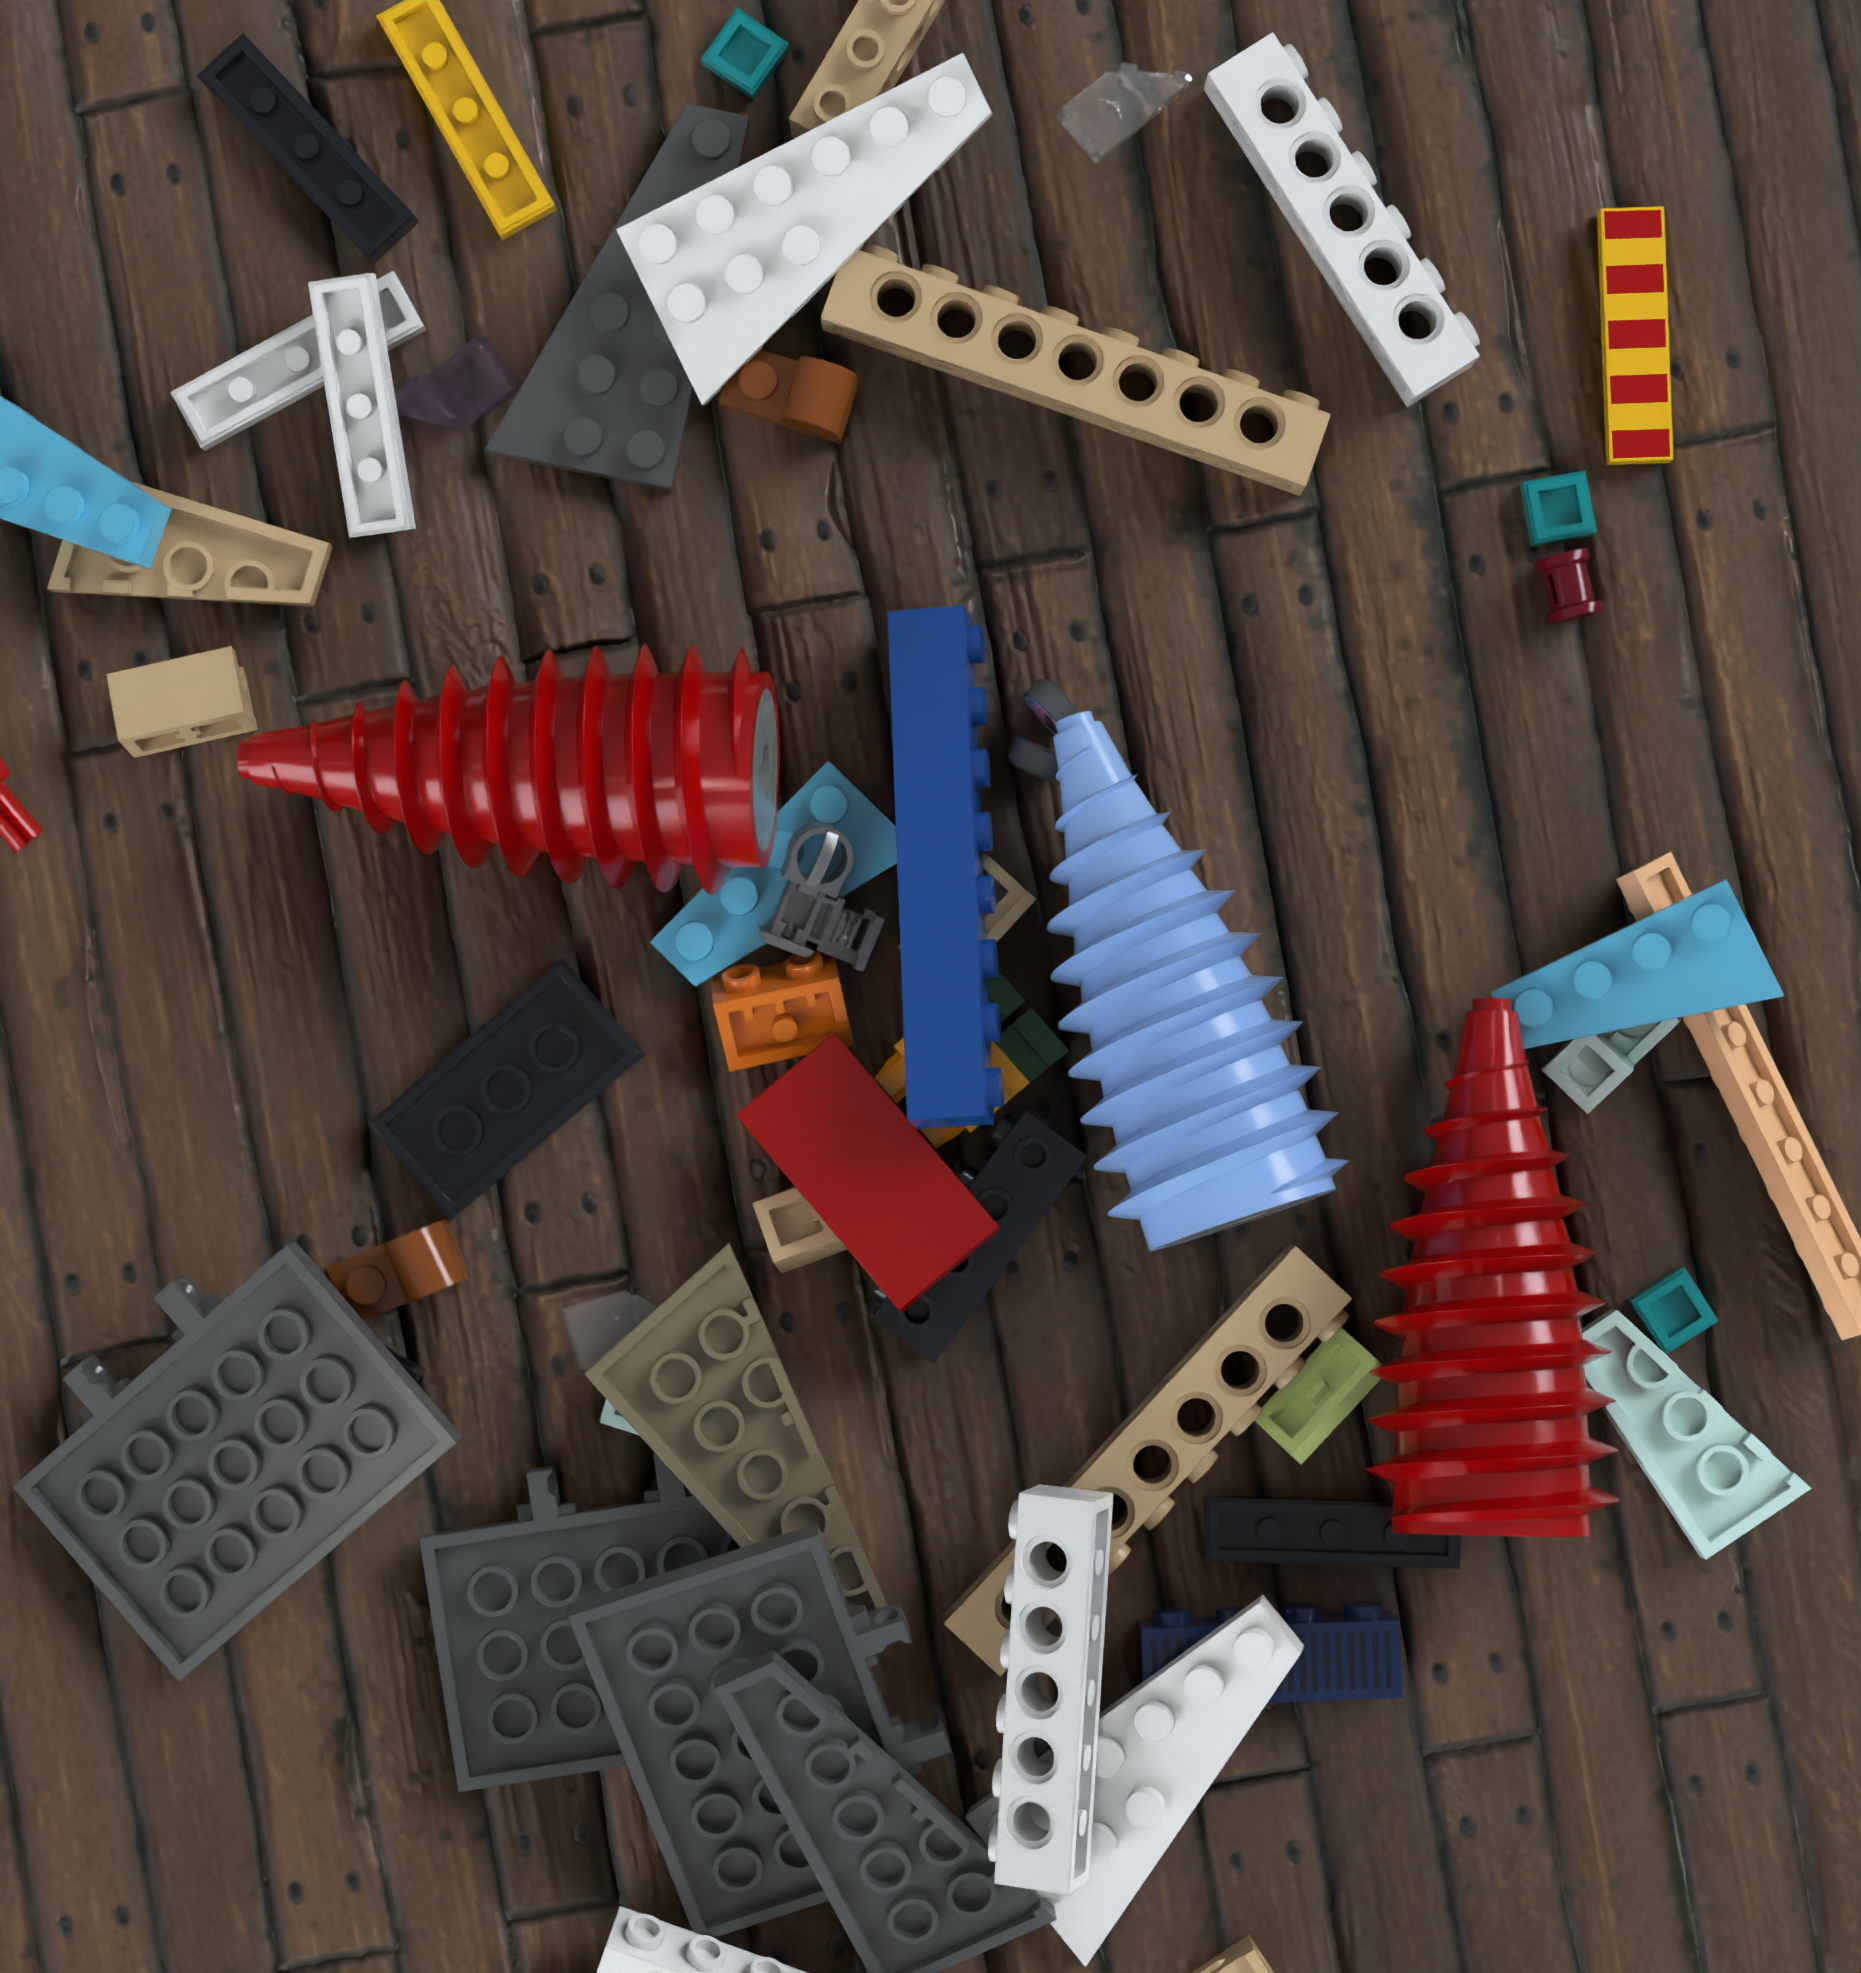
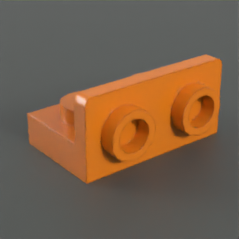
M814 951L809 957L793 954L781 963L762 967L753 964H741L727 969L722 975L711 978L713 1007L729 1072L806 1056L833 1033L838 1036L846 1047L854 1045L835 957L825 953L821 954L817 951Z

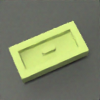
M1342 1327L1329 1340L1324 1343L1322 1342L1305 1360L1306 1363L1300 1372L1284 1388L1278 1389L1262 1406V1411L1254 1420L1301 1465L1381 1380L1370 1374L1369 1371L1382 1366V1364Z

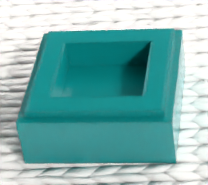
M737 7L702 56L701 62L703 66L754 101L790 50V46L784 39Z
M1585 470L1524 481L1520 484L1531 547L1593 536L1597 533Z
M1683 1266L1677 1267L1627 1299L1655 1345L1665 1354L1673 1351L1719 1321Z

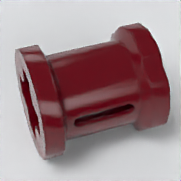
M1588 548L1552 555L1534 562L1536 573H1540L1543 576L1551 611L1546 615L1548 625L1564 623L1604 611L1603 602L1596 600L1594 597L1586 562L1590 559Z

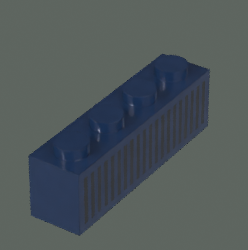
M1381 1602L1344 1603V1612L1318 1613V1605L1310 1603H1292L1280 1606V1616L1304 1644L1300 1656L1267 1703L1402 1698L1399 1619L1392 1611H1382ZM1246 1606L1216 1608V1617L1190 1618V1610L1186 1608H1161L1152 1610V1619L1138 1620L1140 1684Z

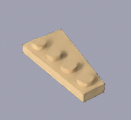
M132 482L172 509L151 569L62 540L47 587L52 592L314 607L333 546L322 540Z

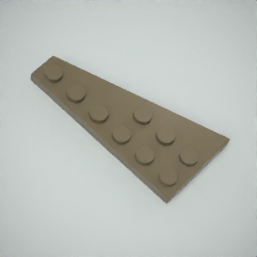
M729 1242L584 1374L741 1548L818 1523L849 1609L865 1605L867 1612L873 1609L888 1606Z

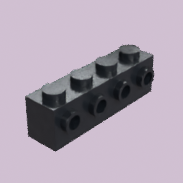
M1025 1109L1018 1119L1006 1113L985 1141V1144L994 1151L978 1171L968 1164L958 1177L999 1225L1001 1230L902 1313H900L879 1286L870 1296L879 1304L873 1312L872 1318L933 1363L937 1361L1088 1157Z

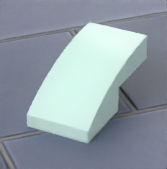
M1681 1017L1567 1040L1543 1066L1542 1071L1588 1114L1633 1072L1634 1065L1681 1021Z

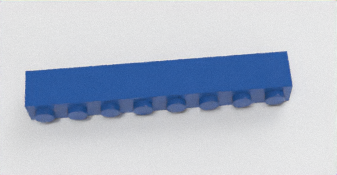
M964 605L887 611L907 1121L917 1129L994 1124L993 1107H1000L1004 1104V1083L1001 1067L992 1068L991 1042L1001 1041V1016L998 1003H989L988 978L998 977L999 964L996 940L986 939L985 921L986 914H995L996 895L993 876H984L983 851H992L991 815L990 812H981L980 788L990 787L987 749L978 750L977 726L987 725L988 721L985 688L975 687V664L984 663L983 629L981 624L973 625Z

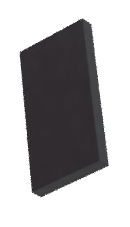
M561 958L372 1119L368 1125L451 1221L646 1054L569 964Z

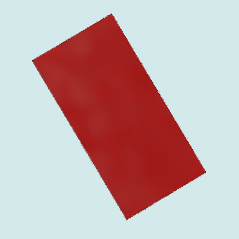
M835 1033L736 1114L739 1121L900 1313L1001 1230L999 1225L918 1130L907 1121V1117Z

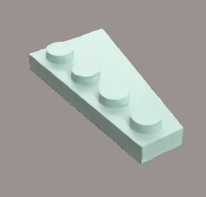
M1610 1309L1582 1328L1583 1339L1614 1351L1584 1365L1587 1387L1616 1400V1402L1602 1407L1603 1411L1701 1558L1707 1560L1812 1489L1798 1475L1783 1465L1752 1433H1749L1733 1419L1711 1395L1696 1385L1678 1368L1674 1361L1618 1310Z

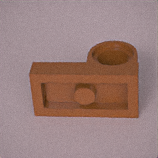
M760 350L724 384L719 405L727 410L841 444L859 387V379L851 370L825 360L801 356L797 361Z
M447 1218L326 1267L332 1285L363 1321L471 1277Z

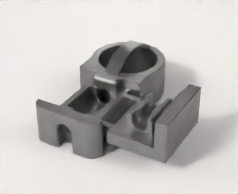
M820 821L807 823L796 830L789 840L787 855L780 870L783 878L788 880L768 928L758 925V933L764 942L802 957H809L814 953V949L806 941L814 942L817 944L815 947L817 951L851 963L854 969L863 972L885 918L880 912L864 907L862 914L843 907L846 900L839 897L838 894L853 867L854 854L852 845L843 832L831 823ZM824 833L825 837L821 850L808 876L798 868V850L803 842L812 835ZM839 839L842 842L841 862L835 871L828 876H824ZM827 894V895L832 896V897H834V898H836V899H835V900H830L829 898L825 897V895ZM866 918L868 920L855 949L852 947L863 919Z

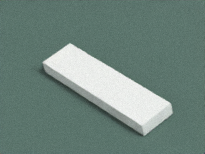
M392 271L377 279L387 349L390 351L426 331V328L395 272ZM313 315L170 392L201 449L206 451L325 386Z
M365 273L308 282L349 538L416 529L376 274Z

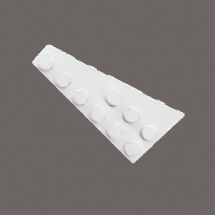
M963 53L616 229L702 405H706L721 390V387L763 348L762 346L788 319L794 316L851 259L887 219H890L906 203V200L935 171H938L993 115Z
M1264 1595L1254 1600L1099 1713L1089 1880L1070 1895L1035 1890L1042 1898H1046L1054 1906L1057 1920L1050 1924L1085 1967L1303 1650L1304 1644ZM1052 1748L1038 1758L1049 1766H1053L1054 1763ZM993 1791L970 1807L965 1816V1819L987 1845L991 1829L998 1822L999 1798L994 1797ZM1031 1802L1029 1807L1031 1819L1038 1827L1049 1830L1050 1819L1046 1810L1039 1804Z

